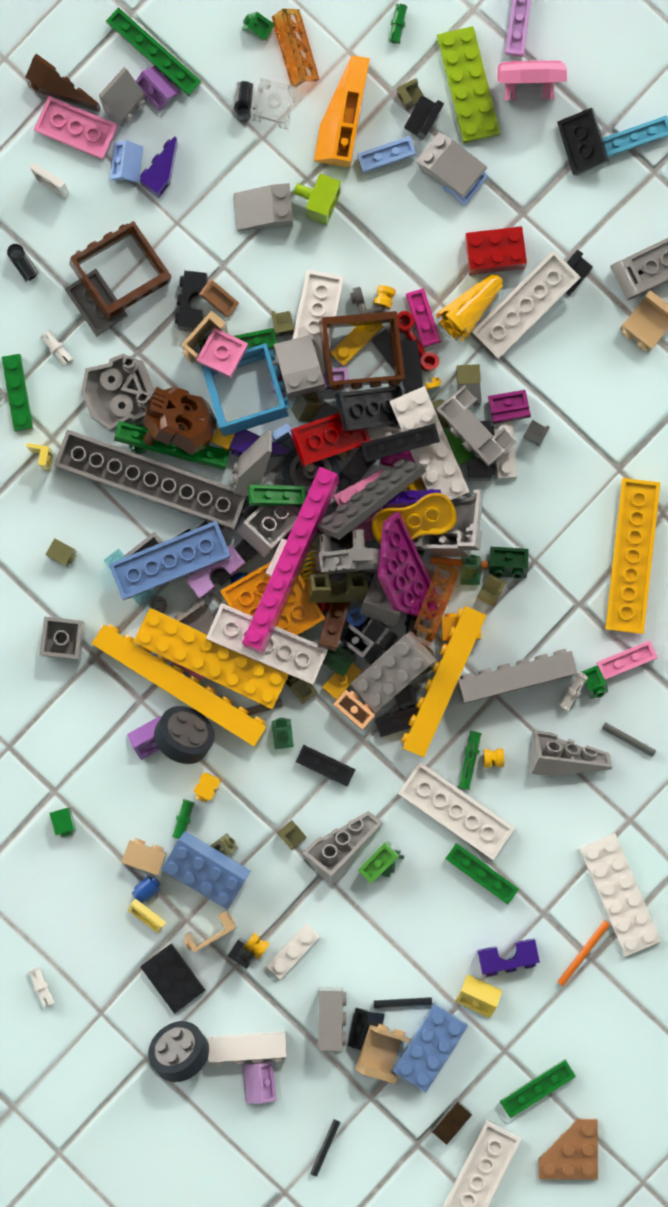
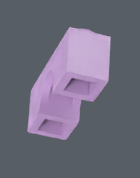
M232 545L227 546L231 558L187 575V583L201 600L216 589L211 581L213 571L220 568L225 569L232 577L246 566L245 561Z

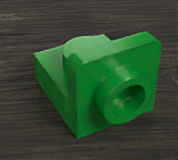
M256 11L246 15L243 20L244 26L242 30L250 31L262 41H265L275 24Z
M598 665L582 671L588 677L585 686L590 699L600 698L608 692L607 683Z

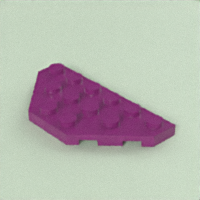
M393 513L383 522L378 579L393 610L424 620L435 621L444 611V608L400 513Z

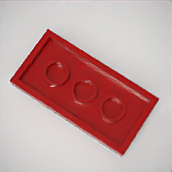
M339 413L290 429L302 466L361 446V443L371 441L367 429L343 432Z

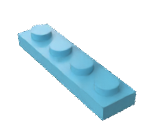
M666 115L604 137L603 141L608 157L667 137L668 117Z

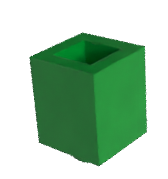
M70 807L49 813L55 835H61V838L73 835L72 831L76 830Z

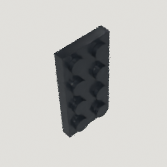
M400 385L335 394L343 432L399 425L389 401L402 396Z

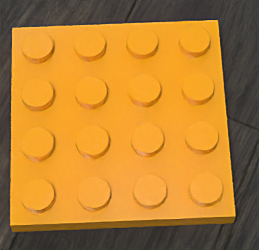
M271 562L220 590L228 606L254 616L271 578L265 575ZM300 574L297 576L276 624V627L295 635H299L325 620L317 603H308L305 591L306 584Z

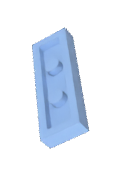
M411 136L358 153L357 158L362 172L365 173L416 156V151Z

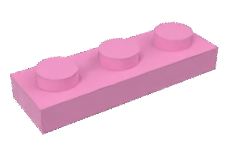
M649 640L596 662L606 680L657 658V655Z

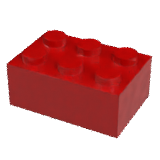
M522 226L465 233L464 239L469 275L526 268L527 259Z

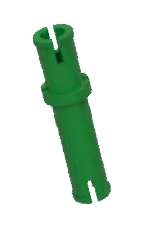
M470 731L467 747L464 748L466 753L458 785L459 788L470 790L476 757L480 752L478 750L482 735L480 732ZM473 742H475V743H474V747H473L472 757H471V759H470V753H471L472 744H473ZM470 761V766H469L468 775H467V778H465L466 772H467V767H468V762Z

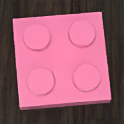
M214 327L196 361L231 378L248 348V343Z

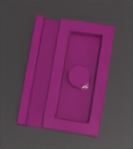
M526 390L488 396L493 424L531 418Z

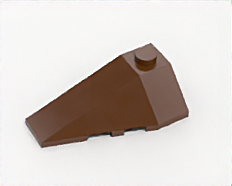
M37 53L34 55L25 76L28 83L27 86L34 92L39 91L44 95L97 112L101 110L96 100L81 88L75 89V85L66 76L60 77V74L52 64Z

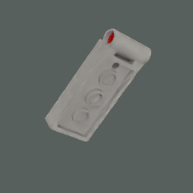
M668 238L610 266L627 301L668 282Z

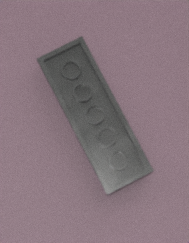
M405 459L396 461L394 466L382 472L374 481L369 482L359 493L352 495L351 499L345 504L339 505L332 514L325 516L316 525L320 532L340 540L426 473L424 466Z

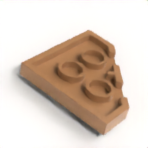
M577 1118L557 1138L553 1145L538 1158L539 1179H598L597 1118Z

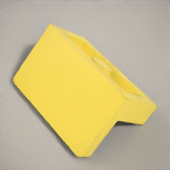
M26 443V447L30 452L40 454L38 465L43 470L51 471L54 456L51 448Z
M467 975L455 1002L491 1018L497 1008L502 990L471 975Z

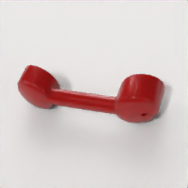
M401 311L397 315L399 332L405 333L409 341L417 340L421 369L426 372L434 371L439 365L438 356L432 352H425L411 330L414 324L413 315L408 311Z

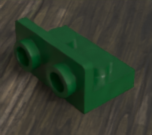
M490 546L488 575L490 573L497 578H527L529 549Z
M338 646L336 652L332 650L327 651L322 664L344 677L356 659L353 655L355 652L347 647L342 649Z

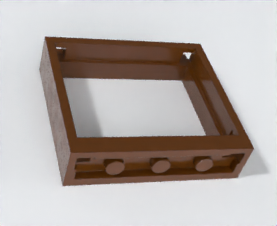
M134 221L129 224H122L118 228L119 230L114 233L109 232L105 234L102 240L91 242L85 250L76 251V254L70 258V267L107 320L169 284L172 278ZM131 235L158 276L107 306L80 265Z
M397 311L331 316L320 319L319 328L327 389L342 391L344 387H351L352 390H356L366 385H370V388L381 387V384L388 383L389 386H397L405 379ZM389 323L395 376L333 381L327 328Z

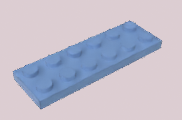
M214 521L110 563L109 566L124 601L231 558L218 522Z

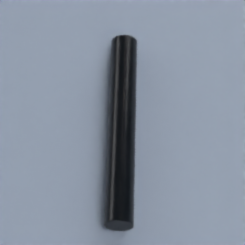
M432 997L374 1000V1008L432 1005Z
M336 1119L332 1121L310 1172L315 1177L318 1176L341 1123Z

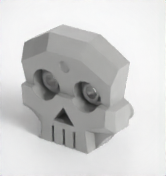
M123 353L109 359L108 364L85 368L81 393L91 417L109 431L117 429L119 421L128 423L132 420L136 423L143 420L150 397L155 389L144 362ZM110 377L115 378L113 383L108 382ZM134 381L138 391L130 389ZM121 403L126 405L124 409L119 408Z
M362 529L352 530L353 548L339 551H331V536L320 534V552L315 555L316 570L321 574L328 575L378 573L380 549H367L365 547L364 530Z

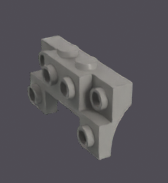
M464 385L454 395L444 401L436 411L449 424V431L452 435L462 439L464 442L462 445L468 452L473 451L474 454L476 453L489 467L517 441L509 435L504 427L494 436L468 409L477 401V398Z

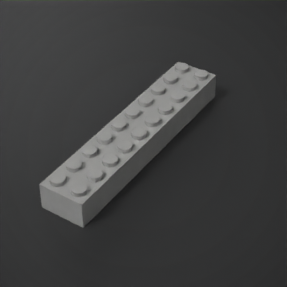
M67 430L54 466L59 470L201 520H206L210 523L217 521L219 526L235 532L248 496L234 493V488L70 430Z

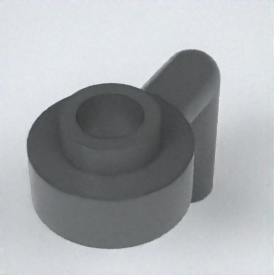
M361 287L353 288L350 297L352 304L356 303L360 314L383 312L381 306L366 309Z

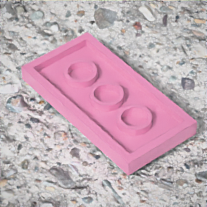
M48 96L34 131L104 160L118 129V124Z

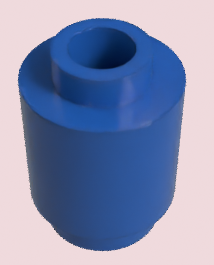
M147 876L134 887L135 890L132 892V895L142 904L148 902L161 890L159 888L161 883L156 877Z

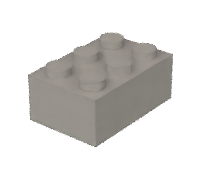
M319 987L318 1051H342V1046H346V1032H342V1026H346V1012H342V1006H346V992H343V987Z

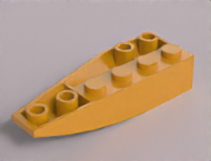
M351 55L320 123L314 162L351 168L370 58Z

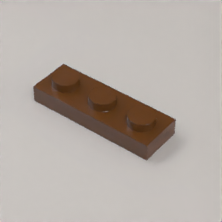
M330 602L318 647L336 652L350 602Z

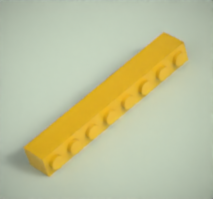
M464 606L463 609L459 608L455 619H458L456 626H451L447 635L450 637L448 644L444 643L440 651L442 658L440 662H435L432 669L434 676L432 680L428 679L424 690L427 692L424 698L420 697L416 706L419 710L416 715H412L408 725L411 726L409 733L405 732L402 737L403 749L425 757L487 615L467 606Z

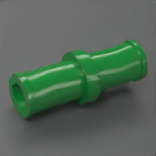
M398 3L396 4L394 18L390 23L392 26L388 40L390 43L400 44L401 42L400 39L402 30L405 28L406 23L404 20L408 7L405 4L400 3V6Z
M183 799L179 816H176L177 822L172 837L179 839L184 831H186L188 824L191 823L190 816L195 802Z

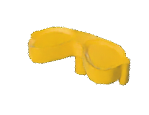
M435 377L431 378L433 382L430 384L429 382L426 383V391L442 383L439 377H436V379Z

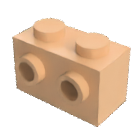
M345 690L333 705L363 730L375 714L367 703L363 705L358 700L360 697L354 691L348 692Z

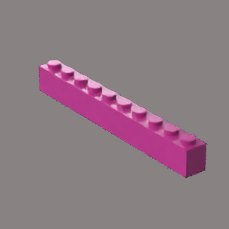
M319 467L242 641L245 648L262 655L264 654L318 531L316 525L322 521L340 481L337 473Z

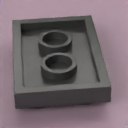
M97 269L87 274V277L107 306L117 300ZM80 280L65 288V291L96 337L128 317L124 310L107 320Z

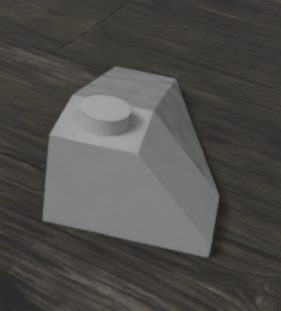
M535 730L532 732L529 757L532 774L557 776L612 769L610 755L607 752L588 745L585 747L574 744L575 741L568 739V741L557 738L558 735L554 733Z
M368 811L349 821L347 825L332 830V833L323 838H317L302 854L317 874L333 886L381 828L383 822Z

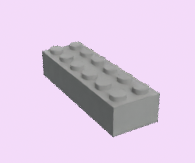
M566 649L553 652V656L550 657L547 654H542L534 657V661L529 662L528 658L519 660L515 666L510 667V663L500 665L496 671H491V668L481 670L479 675L473 676L472 673L462 675L457 682L462 704L577 674V669L572 651L567 652Z

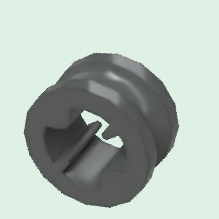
M154 596L149 602V607L162 613L167 608V602L161 596ZM155 600H157L158 602L160 600L163 601V604H161L163 607L161 609L153 608V606H155V604H153Z

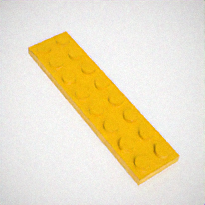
M622 478L605 630L644 634L661 482Z
M149 608L133 643L273 710L289 674L207 640L206 634Z

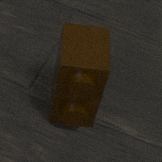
M455 1099L432 1126L431 1131L447 1145L472 1116V1113L460 1101Z

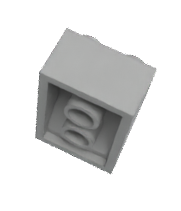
M125 67L99 94L104 112L121 127L124 124H128L133 119V114L137 110H141L146 104L145 93Z
M440 132L437 133L416 160L422 173L463 197L466 196L487 169L485 164L454 140Z
M290 183L267 185L234 193L237 231L293 226Z
M311 335L274 344L288 399L325 390L324 379Z
M267 430L239 456L238 462L233 464L231 485H234V493L248 496L249 485H261L272 452V430Z
M259 506L236 532L265 558L280 543L281 539H284L292 530L301 507Z

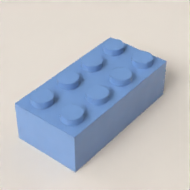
M186 831L178 839L161 869L227 910L251 872L246 867Z
M434 1002L412 1036L410 1043L407 1044L393 1066V1072L426 1093L468 1027L467 1023Z

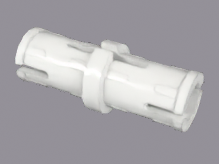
M50 330L44 332L49 339L44 334L40 338L51 349V354H55L64 367L69 365L65 358L70 363L74 359L63 348L62 342H58Z
M578 671L571 684L566 687L567 691L559 702L560 707L569 710L576 697H579L581 694L580 691L588 679L584 673Z
M40 966L28 971L35 986L33 989L35 992L37 991L43 1007L54 1003L47 987L49 984L45 982Z

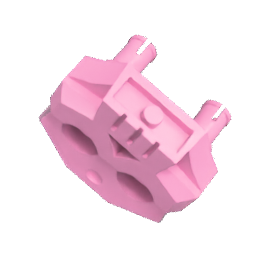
M559 60L501 62L497 66V82L505 83V100H510V92L511 100H517L516 83H543L542 99H548V91L549 99H554V82L567 81V68Z

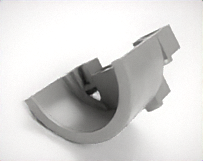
M473 490L475 494L473 497L451 500L457 514L455 526L445 534L423 535L413 539L412 541L416 549L426 550L434 557H470L471 550H480L482 531L480 530L482 492L480 490Z

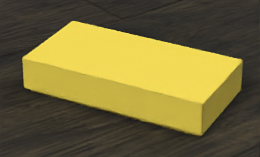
M134 899L128 908L130 913L156 933H159L166 923L137 899Z

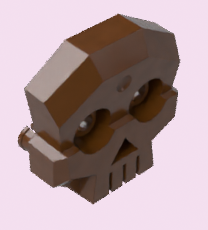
M176 386L166 390L156 387L150 397L143 424L148 429L143 437V442L150 446L154 444L155 440H158L167 445L173 444L194 455L209 445L213 438L217 419L209 403L204 398L190 395L189 391Z

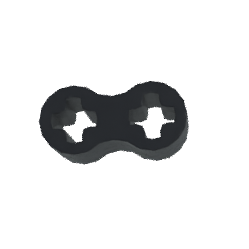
M370 617L359 628L361 633L385 652L398 639L395 633L378 620Z

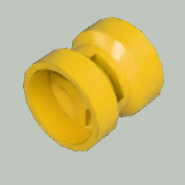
M378 285V295L374 298L373 305L381 306L383 309H391L393 304L391 300L395 296L396 290L389 286Z
M498 748L495 751L483 749L484 768H491L492 766L504 767L503 748Z
M253 933L243 949L247 952L251 951L254 957L259 960L270 943L265 940L262 941L259 939V935Z

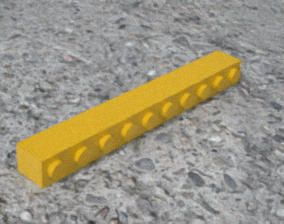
M103 624L91 643L92 645L252 746H256L267 729L264 726L265 721L257 716L253 719L248 716V710L241 706L237 709L231 705L233 701L224 695L222 698L215 695L217 691L210 686L202 687L199 685L200 680L190 675L188 678L183 675V669L176 665L172 668L166 664L168 660L160 655L157 657L150 654V650L134 644V639L126 634L123 637L118 634V628L111 624L108 627Z

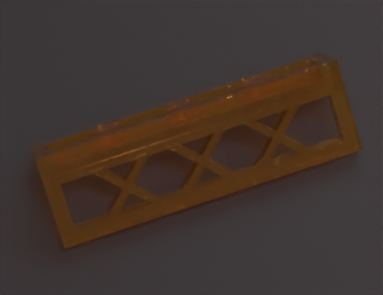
M281 9L272 16V21L275 24L274 28L291 87H298L304 82H317L320 79L300 9ZM290 15L295 16L296 23L291 20ZM296 32L300 35L301 41L296 37ZM300 50L306 54V59L302 56ZM306 67L310 70L312 76L307 75Z
M439 562L413 627V629L427 634L425 640L432 642L436 636L460 573L459 569ZM440 569L450 572L449 577L442 580L439 574ZM441 585L443 593L436 596L433 587ZM434 601L437 609L430 612L427 603ZM427 617L431 622L429 628L419 625L421 619Z

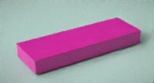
M424 288L406 293L422 347L425 348L441 343Z

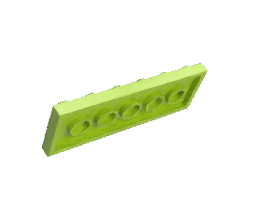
M474 26L437 34L463 144L500 135Z

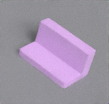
M273 1061L243 1064L246 1102L263 1104L275 1101L276 1090Z

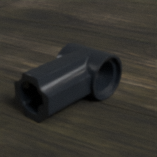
M248 81L237 82L234 111L235 117L239 122H247L252 116L253 83ZM242 108L248 110L246 113L243 114L238 112Z
M12 244L8 247L7 255L25 282L34 279L39 274V271L27 256L23 247L19 244ZM19 250L21 255L18 258H14L11 256L13 251Z

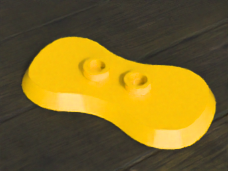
M431 493L425 495L411 506L386 508L379 511L373 517L371 525L374 537L381 545L383 522L393 513H400L412 540L423 535H441L449 532L457 522V514L452 501L446 495Z

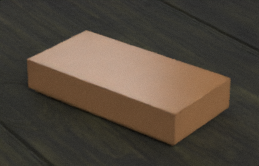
M211 279L199 293L202 298L227 318H229L239 304L237 300Z

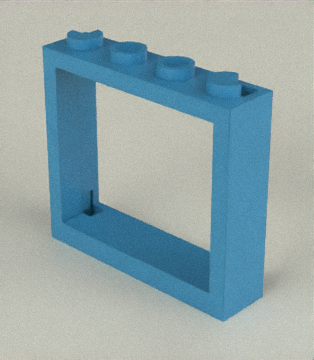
M266 343L247 349L237 368L263 359L266 360L279 406L227 422L213 375L219 373L201 364L219 429L223 437L289 416L287 409L290 408L287 397L283 398L282 395L285 389L282 381L278 382L277 379L280 376L277 365L273 366L272 362L275 360L273 350H268Z

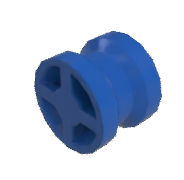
M357 607L351 608L346 616L347 623H350L355 628L360 627L365 621V615L360 614L361 609Z

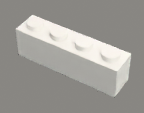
M286 1031L209 1036L207 1038L209 1043L208 1062H213V1065H224L225 1061H233V1064H243L244 1060L260 1063L268 1058H272V1061H283V1057H287Z

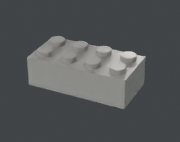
M411 631L397 641L350 684L376 713L437 660Z

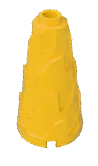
M490 274L480 283H477L470 290L456 298L452 303L440 309L436 317L437 319L439 317L442 318L439 323L443 329L455 339L458 335L461 336L458 341H464L474 329L475 324L480 320L484 311L495 300V296L502 289V278L497 274Z

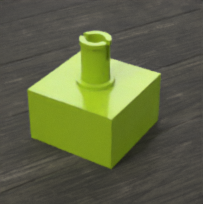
M320 173L313 189L299 183L296 184L293 194L309 200L306 205V218L326 226L328 225L341 193V181Z

